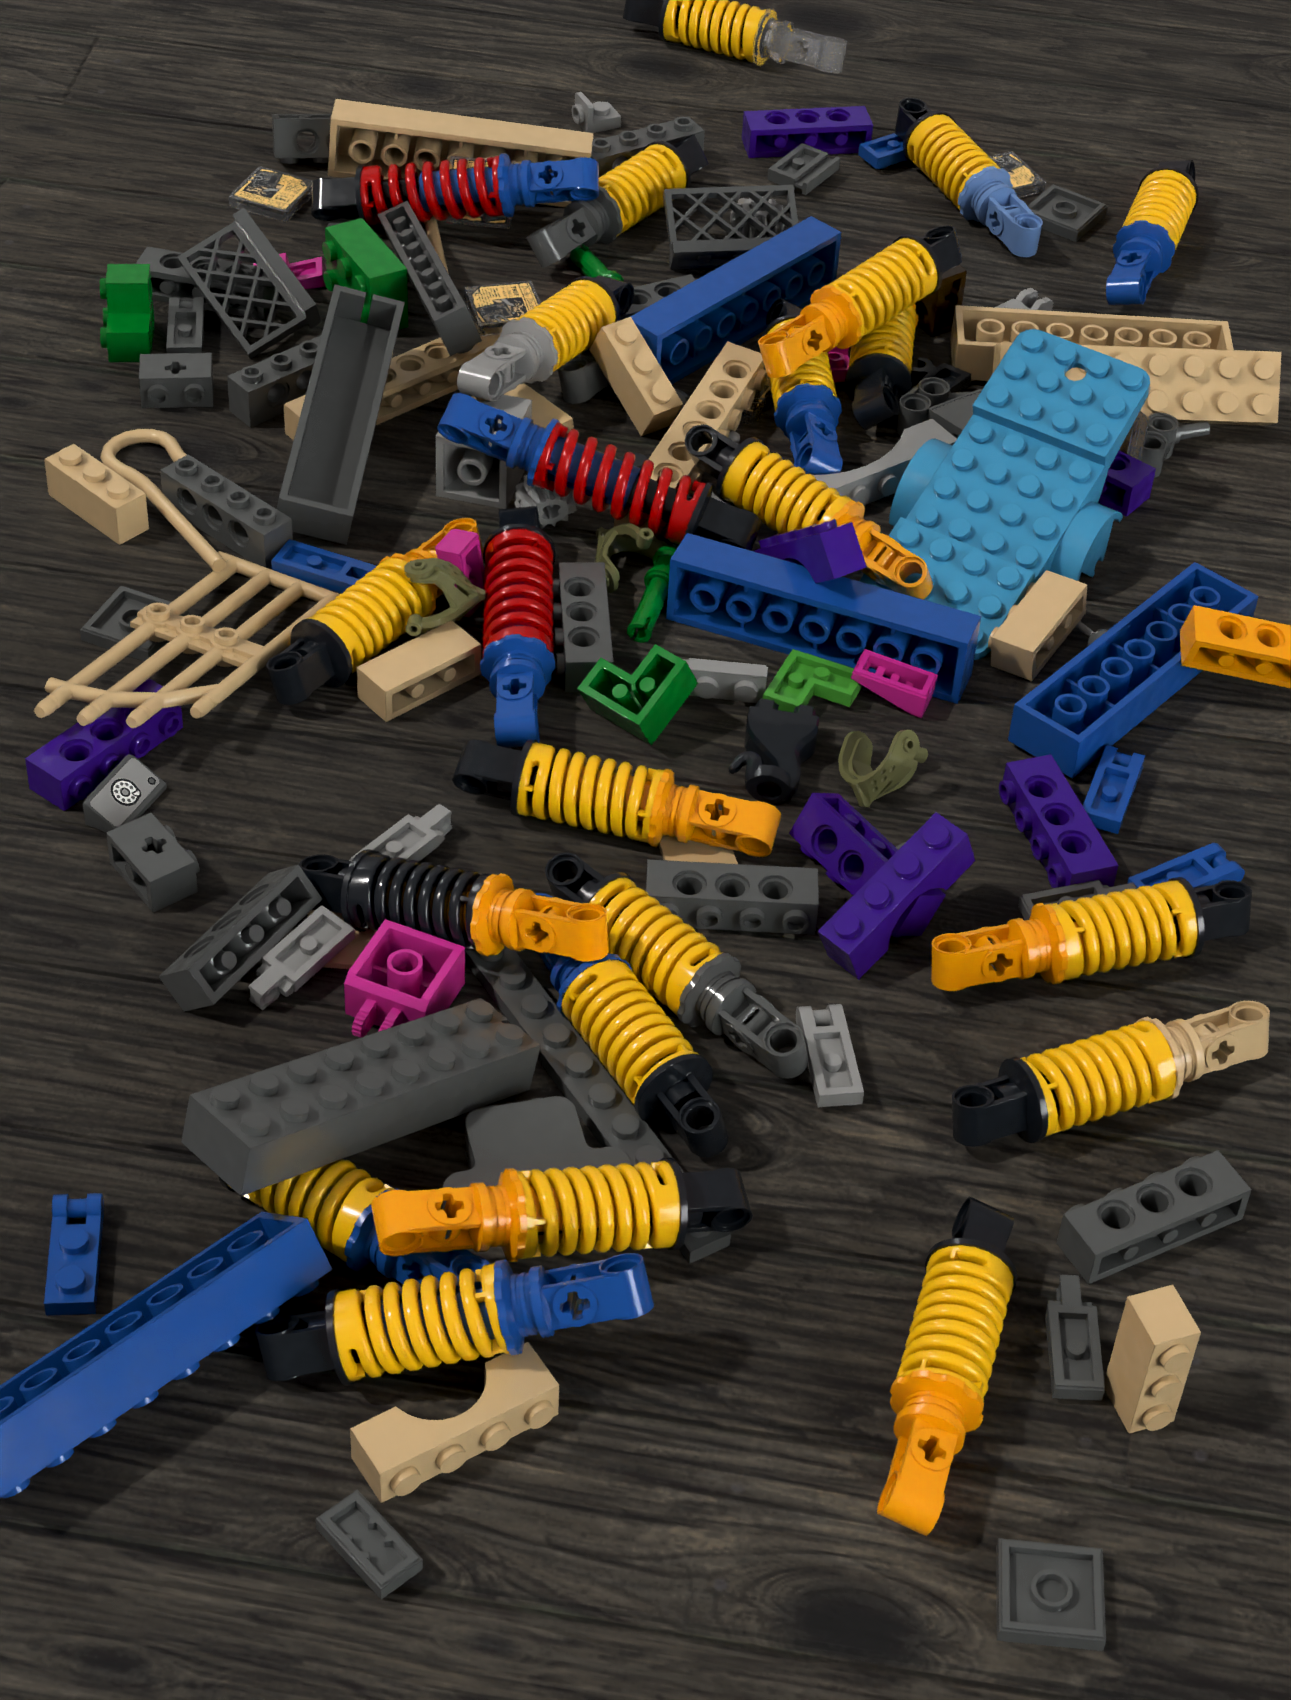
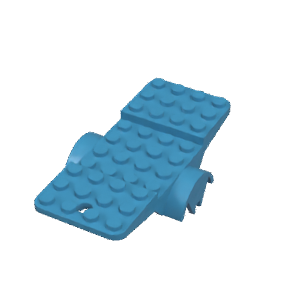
M1037 329L1023 331L1015 338L972 405L973 415L954 445L934 438L925 442L918 449L902 475L889 516V524L894 526L889 537L893 538L908 551L922 558L927 565L933 581V588L931 593L923 600L982 616L974 660L985 657L991 651L988 648V640L993 629L1003 624L1011 607L1020 603L1025 597L1029 585L1032 582L1036 583L1046 570L1079 581L1081 573L1090 577L1094 576L1097 561L1104 560L1113 521L1120 523L1123 518L1121 512L1098 504L1108 470L1150 391V377L1145 370ZM1076 367L1086 372V376L1079 381L1069 380L1065 376L1069 369ZM918 573L911 574L904 582L915 583L922 575ZM863 574L859 581L893 591L887 586L875 582L866 574Z

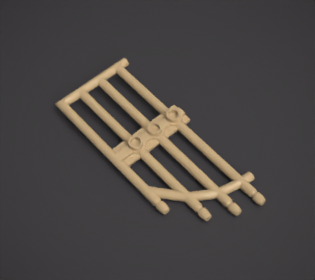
M219 551L218 554L226 562V567L223 571H212L168 605L164 603H151L137 612V617L130 622V627L135 628V630L68 681L54 677L49 678L45 685V691L50 694L37 704L34 712L39 718L49 716L72 699L90 703L77 716V722L81 726L93 723L111 708H136L126 719V723L130 728L141 726L162 708L193 704L190 709L191 716L196 719L201 718L265 667L270 658L291 645L293 627L300 621L315 615L319 609L334 600L339 593ZM235 573L251 578L204 616H180ZM272 585L284 590L237 629L228 627L214 628L266 586ZM300 597L318 602L265 646L248 641L249 638ZM147 640L154 642L170 641L107 691L88 687ZM182 652L186 654H204L156 693L132 692ZM216 665L221 667H238L218 684L188 688Z

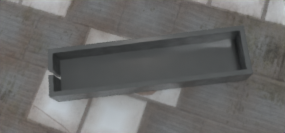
M334 285L279 494L277 510L292 518V532L347 545L405 302L373 294L366 324L360 322L366 292Z
M479 998L190 1094L181 1142L234 1191L243 1196L530 1090L541 1045L519 1026L507 1023L505 1016L494 1009L490 1003Z

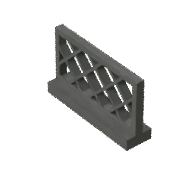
M793 184L664 189L663 192L670 248V270L718 268L776 236L777 234L772 229L779 222H782L788 228L799 223ZM772 196H786L787 206L782 211H779L768 200ZM740 197H749L757 204L748 213L735 202ZM708 198H717L725 205L716 214L703 203ZM684 199L692 207L683 215L673 207L672 200ZM761 208H764L775 217L767 227L753 217ZM729 209L743 218L735 228L721 218ZM697 210L710 219L702 229L689 220ZM749 223L761 233L756 238H747L739 231ZM714 224H717L728 235L724 239H714L707 232ZM684 225L696 235L692 240L677 241L676 231Z
M242 208L233 214V223L177 256V258L241 348L252 359L306 324L312 329L322 323L316 303L245 208ZM235 235L239 240L237 252L220 250L222 242ZM200 256L211 257L208 270L193 268L190 262ZM218 258L234 260L231 273L215 271ZM241 261L256 263L255 276L238 274ZM212 279L229 281L226 294L212 293L210 291ZM236 282L252 284L249 297L233 295ZM259 285L274 287L273 301L256 298ZM230 303L247 305L243 319L228 316ZM253 307L270 309L267 322L250 320ZM277 310L291 311L296 317L286 324L274 323ZM248 328L265 330L263 338L250 346L245 339Z

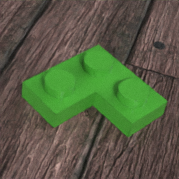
M792 649L764 692L763 699L774 700L779 705L778 710L794 712V708L800 704L807 705L813 695L850 707L863 685L851 679L854 668Z

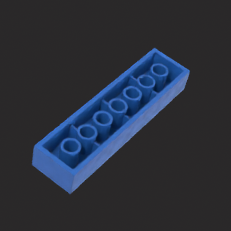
M810 216L630 316L670 383L673 384L715 360L727 341L741 345L765 331L768 327L766 325L767 313L776 299L781 297L801 308L811 304L810 298L813 292L828 285L837 278L842 232Z
M690 533L685 535L670 559L666 615L668 620L788 655L792 649L851 668H855L864 649L937 674L938 678L932 697L956 704L959 703L972 676L982 616L842 576L815 583L803 565ZM870 667V669L868 670L872 673L876 672V670L872 667Z
M1194 562L1014 704L1008 741L1035 757L1051 754L1062 773L1073 779L1103 754L1106 745H1114L1203 671L1181 666L1180 629L1194 605L1253 617L1259 596Z
M260 1212L1 1384L0 1498H9L20 1493L30 1484L29 1478L43 1468L55 1467L65 1462L73 1455V1448L88 1437L95 1438L107 1433L116 1425L117 1417L131 1408L136 1409L149 1404L158 1396V1389L171 1380H179L191 1375L200 1367L199 1361L213 1351H223L233 1346L240 1339L239 1333L253 1324H261L275 1317L280 1312L279 1306L290 1298L300 1297L314 1290L319 1285L318 1279L331 1271L332 1267L308 1219Z

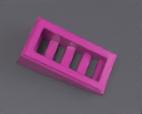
M460 529L450 530L435 546L437 558L457 566L473 585L484 590L485 571L478 533ZM484 600L478 603L464 617L470 618L483 604Z
M864 649L851 675V679L907 713L921 719L933 696L938 675L867 649ZM870 667H872L876 670V672L872 673L868 670L870 669Z

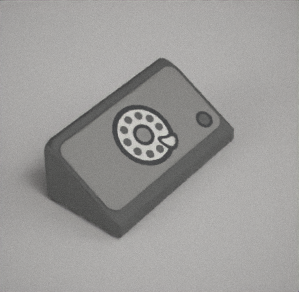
M128 754L83 802L85 825L108 832L140 818L165 791L167 784L139 759Z

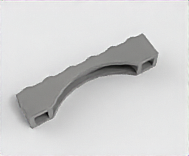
M929 419L904 429L900 440L891 451L866 466L847 472L814 476L817 481L825 482L828 488H835L840 496H847L855 502L859 501L866 505L896 493L905 469L925 442L935 438L954 445L957 438L934 419Z

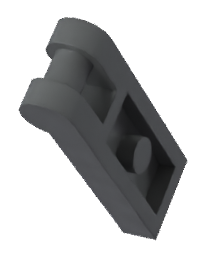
M169 297L167 354L203 353L204 297H194L193 300H180V297Z

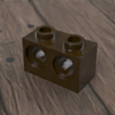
M961 265L951 268L942 274V283L936 293L915 303V311L918 315L917 326L931 337L952 331L955 305L962 306L967 270Z

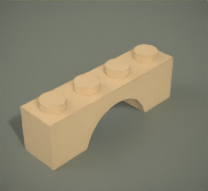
M526 1342L521 1354L511 1356L504 1353L485 1362L484 1391L478 1401L460 1415L443 1420H426L411 1416L395 1406L350 1428L351 1458L380 1503L395 1496H405L430 1478L440 1473H451L461 1467L466 1460L486 1450H497L505 1445L510 1438L530 1428L537 1429L546 1425L554 1416L558 1415L559 1384L529 1342Z

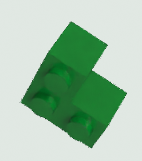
M108 264L106 278H100L101 299H107V307H103V327L100 329L101 348H107L109 362H140V354H152L155 316L150 264Z
M655 644L632 675L607 660L600 658L577 689L590 710L652 746L697 686L698 682L686 661Z

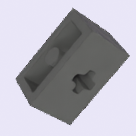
M212 353L140 354L139 385L141 407H213L214 379Z
M152 813L106 832L110 864L153 913L198 892L196 873H199L200 868L195 855L189 849L184 850L177 842L173 830L168 825L163 826Z

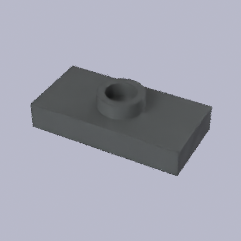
M358 1489L316 1518V1529L381 1600L423 1570V1559Z

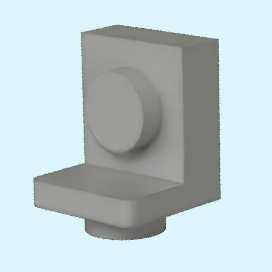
M582 92L575 93L572 117L574 122L579 124L585 132L596 133L621 127V115L609 102L599 101L592 104Z

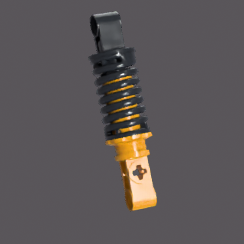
M370 849L361 851L352 861L338 859L331 855L319 854L306 857L299 863L303 872L322 897V900L312 910H316L323 905L329 911L342 913L344 921L353 927L355 931L365 932L371 929L376 932L383 921L387 919L464 946L465 950L477 951L483 956L497 955L505 946L510 950L523 951L524 949H530L540 953L545 952L571 957L574 960L583 962L600 960L609 953L607 911L605 907L595 903H579L557 897L536 895L532 890L524 888L515 890L512 879L506 874L482 873L480 875L477 871H464L461 868H450L445 865L436 866L434 863H421L417 860L407 861L405 858L390 857Z

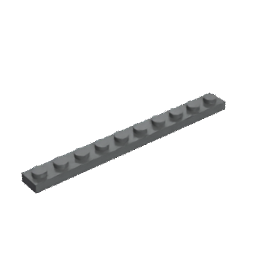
M505 946L497 955L483 956L477 951L465 950L466 965L510 1024H515L522 1028L526 1034L541 1045L537 1060L565 1098L575 1105L577 1114L602 1147H617L624 1150L629 1155L632 1166L639 1162H646L651 1165V1162H659L662 1158H673L648 1124L638 1116L635 1107L568 1019L560 1014L555 1002L516 951L510 950ZM718 1231L686 1233L684 1243L679 1251L689 1264L730 1246L731 1233Z

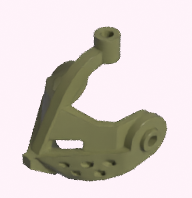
M623 523L608 530L603 527L597 529L598 544L594 562L605 563L607 592L612 593L616 591L619 585L618 581L620 580L617 568L608 557L613 554L636 553L653 560L657 549L669 545L664 540H658L651 529H640L631 523Z
M438 558L417 559L408 562L404 566L405 575L410 578L411 582L437 585L443 591L450 605L448 609L433 616L421 617L418 614H412L408 618L406 632L415 638L451 620L457 623L478 603L486 600V590L473 585L457 566L448 561Z
M900 730L897 732L885 759L874 771L871 768L873 750L871 740L861 731H851L846 735L839 753V771L844 780L853 789L860 807L870 808L874 800L901 788L912 778L918 763L926 761L928 751L926 748L920 747L918 736L914 731Z

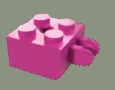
M385 919L349 969L344 982L345 1014L355 1017L351 1027L352 1034L361 1038L367 1035V1032L370 1031L373 1025L380 1026L379 1032L448 1009L465 984V947Z

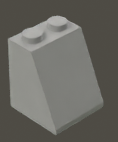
M502 395L495 402L489 400L483 402L520 419L525 417L532 419V400ZM438 432L436 434V496L507 509L516 491L515 486L519 484L525 472L524 469L522 470L518 467L511 469L506 466L505 461L488 456L466 445L454 443L444 438Z

